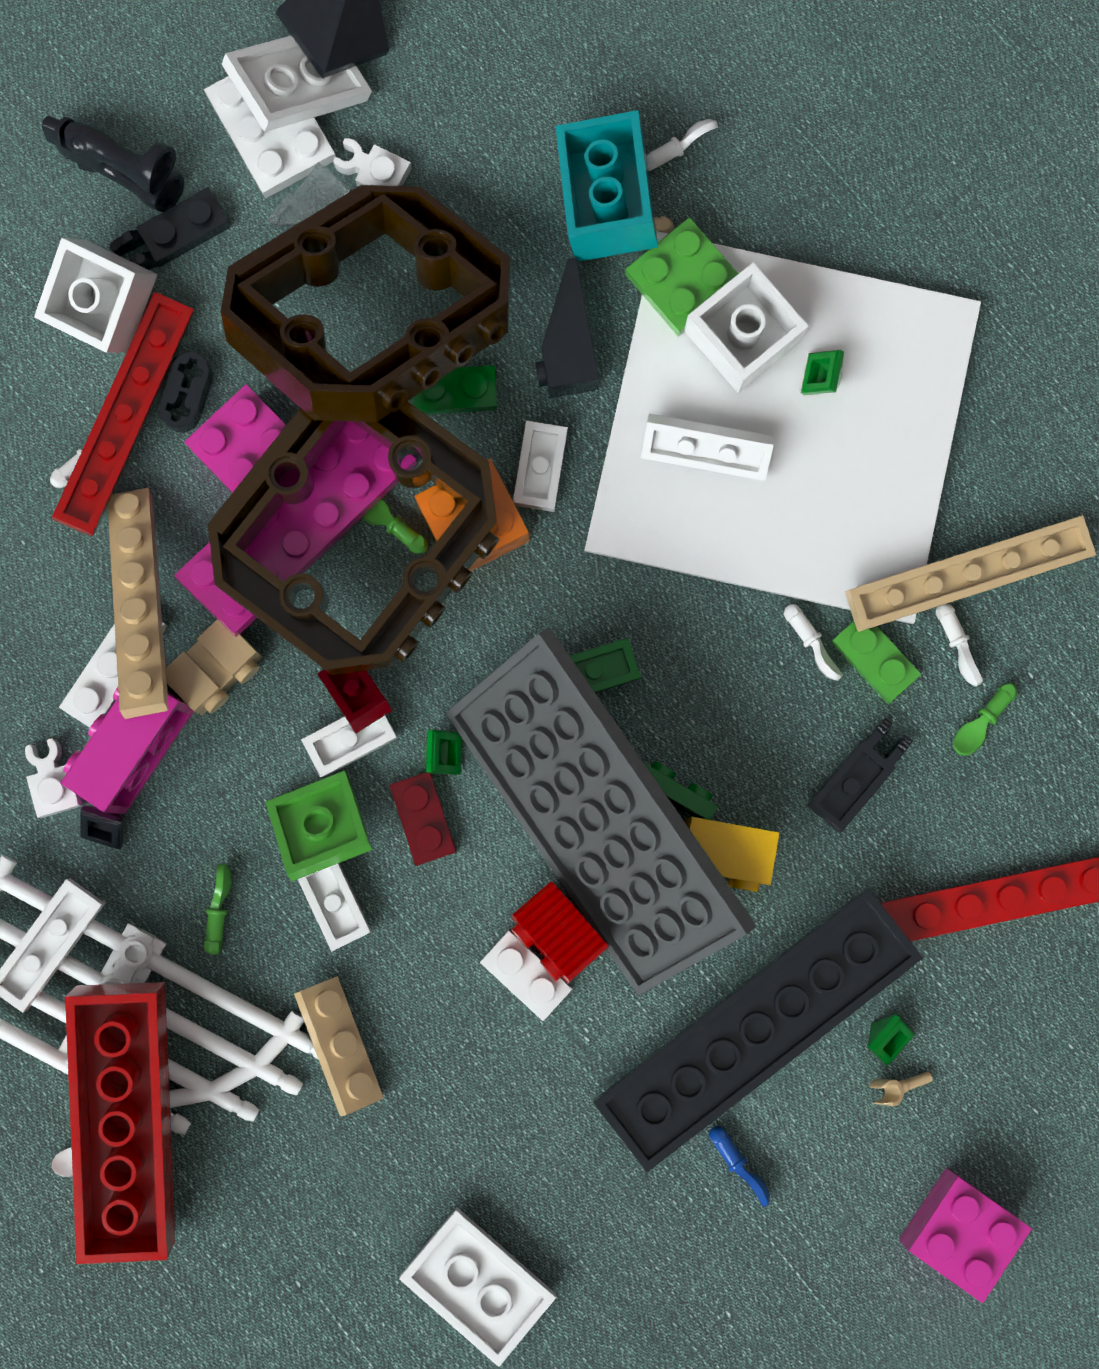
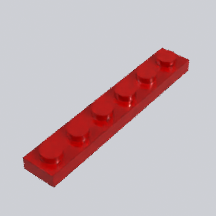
M154 292L52 515L54 521L89 536H94L194 315L193 308Z
M1099 856L879 903L910 941L1099 902Z

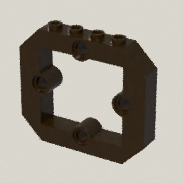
M360 185L228 266L220 311L226 342L313 420L378 422L391 412L401 409L407 401L423 390L432 388L439 379L455 368L464 366L473 356L489 345L496 344L508 333L510 257L421 187ZM387 234L415 257L416 277L421 286L435 291L452 287L463 298L433 318H424L412 322L407 327L403 338L350 372L327 352L324 326L318 318L307 314L287 318L273 304L305 284L320 287L333 283L340 273L339 262L380 236Z
M408 401L401 409L391 412L378 422H352L389 449L388 462L395 479L401 485L408 488H418L431 480L465 506L425 557L422 556L414 559L407 565L404 571L403 586L361 640L325 614L328 609L329 598L326 590L315 577L298 573L288 577L283 582L245 553L249 545L284 502L287 504H298L310 497L314 489V478L310 468L348 421L313 420L300 408L208 523L215 586L331 675L393 667L398 660L404 663L419 644V641L415 639L425 625L429 628L433 627L444 613L446 607L442 603L452 590L455 593H459L467 584L473 574L468 569L479 556L485 559L499 541V538L495 536L498 532L489 461ZM409 454L420 455L423 461L417 469L411 471L401 468V461L405 456ZM290 470L300 472V478L294 486L283 487L280 485V479L285 472ZM426 572L436 574L439 579L437 586L433 590L422 592L415 587L416 580L421 574ZM303 589L313 590L315 593L313 603L303 609L296 608L294 605L296 594Z

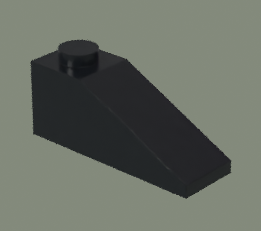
M576 258L567 260L542 344V361L535 362L539 387L547 386L549 399L598 390L599 376Z

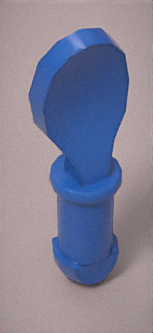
M712 1127L709 1137L729 1166L728 1170L730 1172L735 1171L737 1175L749 1184L762 1207L769 1205L770 1194L766 1184L758 1175L744 1168L743 1165L747 1162V1158L741 1155L723 1127Z

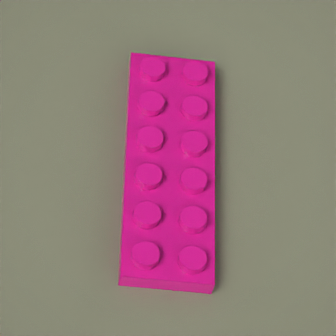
M348 421L310 468L314 478V489L310 497L298 504H287L284 502L249 545L245 553L283 582L292 575L304 573L398 483L388 462L389 449L354 422ZM411 454L405 456L401 461V468L412 470L416 466V459ZM297 470L285 472L280 479V485L283 487L294 486L300 478V472ZM210 542L174 575L176 581L235 637L241 634L256 619L254 615L215 586Z

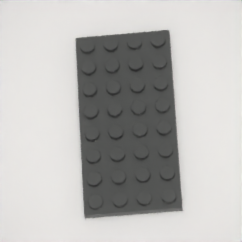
M550 627L538 633L445 713L587 922L609 946L607 951L638 996L742 938L756 927V924Z

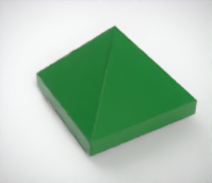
M832 350L809 353L801 394L835 393L841 383L844 351Z
M427 731L424 747L426 773L460 775L462 738L458 732Z
M895 1014L871 1023L868 1048L888 1066L914 1037L915 1033Z

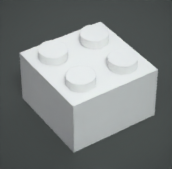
M61 238L34 317L106 353L127 352L140 325L158 274L87 240Z
M753 262L691 312L687 317L684 331L736 392L739 393L803 340L809 326Z

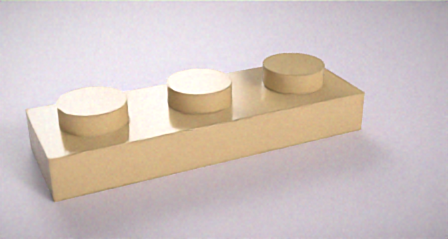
M338 976L294 993L339 1115L351 1114L383 1099L384 1097Z

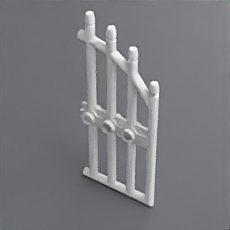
M1 855L0 892L3 890L43 911L53 897L12 876L11 873L17 862ZM0 919V939L17 947L26 935V932ZM93 920L84 932L85 935L113 949L101 972L69 955L59 966L58 970L86 985L145 983L150 973L154 971L273 1035L259 1052L253 1055L166 1008L168 1029L239 1066L217 1079L209 1081L168 1059L169 1079L185 1087L170 1090V1108L211 1101L229 1112H236L237 1116L244 1120L254 1122L260 1110L254 1104L246 1100H240L239 1096L230 1092L232 1089L257 1076L274 1086H280L281 1090L289 1094L298 1095L303 1083L290 1074H284L283 1070L270 1063L287 1044L305 1053H311L314 1058L318 1059L310 1035L299 1030L304 1023L300 1013L291 1011L285 1021L280 1020L161 956L167 943L130 923L127 924L123 933L120 934L104 924ZM41 991L32 1003V1006L66 1023L65 1003ZM0 1018V1039L68 1075L67 1035L60 1048L57 1049ZM170 1110L171 1130L185 1135L191 1123L178 1113L173 1114Z

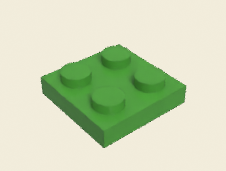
M690 217L660 240L658 248L649 249L625 269L627 278L677 336L685 332L684 329L688 315L738 275L737 271Z
M346 771L266 801L284 867L291 881L373 850L350 778Z

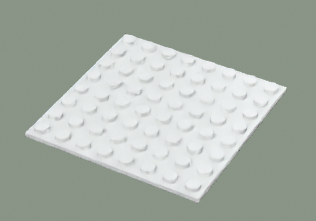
M656 231L658 242L668 235V233ZM712 243L738 274L754 262L808 324V330L803 340L741 392L737 393L687 333L683 332L680 336H677L642 295L584 551L850 610L845 591L927 565L981 301ZM832 350L844 351L841 383L835 393L812 395L801 394L808 354ZM649 413L774 436V447L765 481L640 458ZM916 614L897 619L896 621L914 624Z

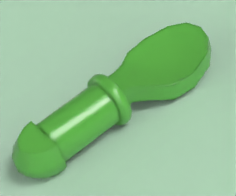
M382 499L362 517L364 521L371 525L387 526L386 532L389 535H394L409 547V551L416 554H423L427 551L428 542L426 538L405 524L400 516L394 518L390 513L388 505Z
M1009 682L998 687L997 693L986 706L979 709L978 713L981 717L966 723L957 731L953 740V748L958 754L962 756L972 755L980 749L985 741L987 725L989 723L996 724L997 718L1011 701L1014 702L1018 689L1015 684Z
M225 863L218 864L214 897L210 908L206 909L208 917L204 949L211 955L219 953L223 945L224 920L227 910L222 909V903L229 894L232 885L231 871Z

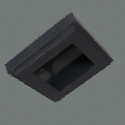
M83 806L80 810V837L121 850L123 846L124 818L120 814L105 813L95 806Z

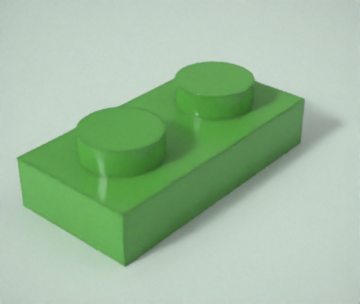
M853 621L831 641L833 646L887 704L891 703L921 675L877 626L858 632Z

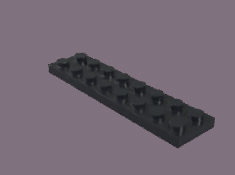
M866 887L597 1096L593 1103L644 1170L649 1172L916 965L923 957Z

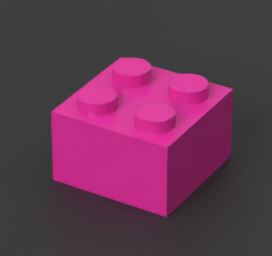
M245 384L184 443L233 493L286 425Z
M946 1167L899 1238V1241L913 1255L978 1301L984 1303L1032 1228Z

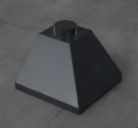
M286 0L277 8L276 15L322 78L385 56L388 53L389 47L380 0Z

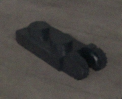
M209 187L137 226V230L125 232L120 237L114 239L109 246L114 254L120 256L146 244L150 251L139 253L129 261L150 270L157 265L159 267L165 265L224 232L231 226Z
M886 718L880 721L864 741L862 740L856 745L806 804L810 810L837 833H841L885 782L895 770V763L913 742L905 735L893 744L885 758L876 752L873 748L880 739L887 735L892 726V723Z

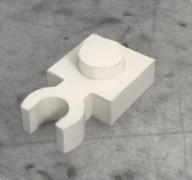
M349 138L344 139L343 146L345 150L352 152L354 157L350 161H343L337 157L333 160L335 168L340 173L345 175L358 174L355 179L357 186H403L412 169L410 161L376 145H373L368 155L362 152L361 146L355 140Z
M53 738L47 740L50 751L48 756L43 759L38 756V750L35 745L25 747L27 760L36 766L38 771L37 774L26 777L37 818H44L83 806L80 796L60 784L66 773L63 772L64 766L59 767L58 764L62 755L61 745L57 739Z

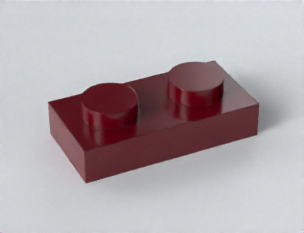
M325 670L317 673L355 734L392 711L387 700L367 671L331 675Z
M423 773L390 784L389 786L415 866L457 853L432 774Z

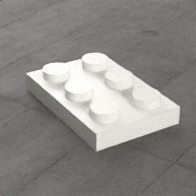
M292 36L225 53L222 66L264 132L366 102L372 92L356 66L322 78Z
M229 76L204 89L206 96L265 199L332 163L336 157L314 117L264 132Z
M458 1207L399 1277V1280L498 1367L556 1299L554 1291Z

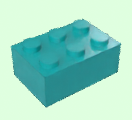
M638 110L556 125L567 233L577 262L658 248L645 140Z

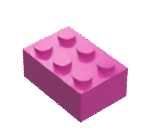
M117 687L113 694L115 703L107 715L101 714L93 722L88 731V735L91 737L82 752L77 750L68 759L63 769L66 775L60 784L105 813L126 814L194 711L180 697L167 690L169 711L124 719L119 709V692Z

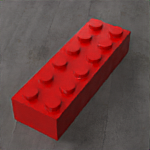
M165 982L76 986L65 996L76 1264L167 1260L176 1238Z

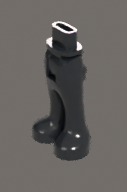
M48 115L44 118L42 130L46 140L56 145L58 151L67 160L70 159L77 163L81 170L90 173L97 172L134 193L146 206L156 211L164 212L177 204L183 192L184 178L181 174L173 171L176 161V151L173 147L165 143H155L143 155L124 148L104 132L90 124L79 121L75 122L69 117L58 120Z

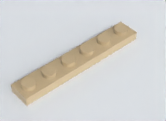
M149 488L112 494L108 503L119 709L124 719L169 711L154 505Z
M1082 515L845 591L857 631L860 632L1096 556V552L1084 516Z

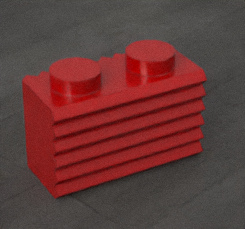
M552 881L512 914V920L516 924L511 929L512 932L527 949L533 944L544 956L539 963L556 982L562 977L569 984L609 947Z

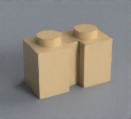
M218 620L197 638L198 641L187 652L183 651L166 667L167 684L194 712L203 715L206 711L210 714L217 711L229 698L226 692L238 681L243 684L252 678L260 668L257 662L263 658L242 634L235 637Z

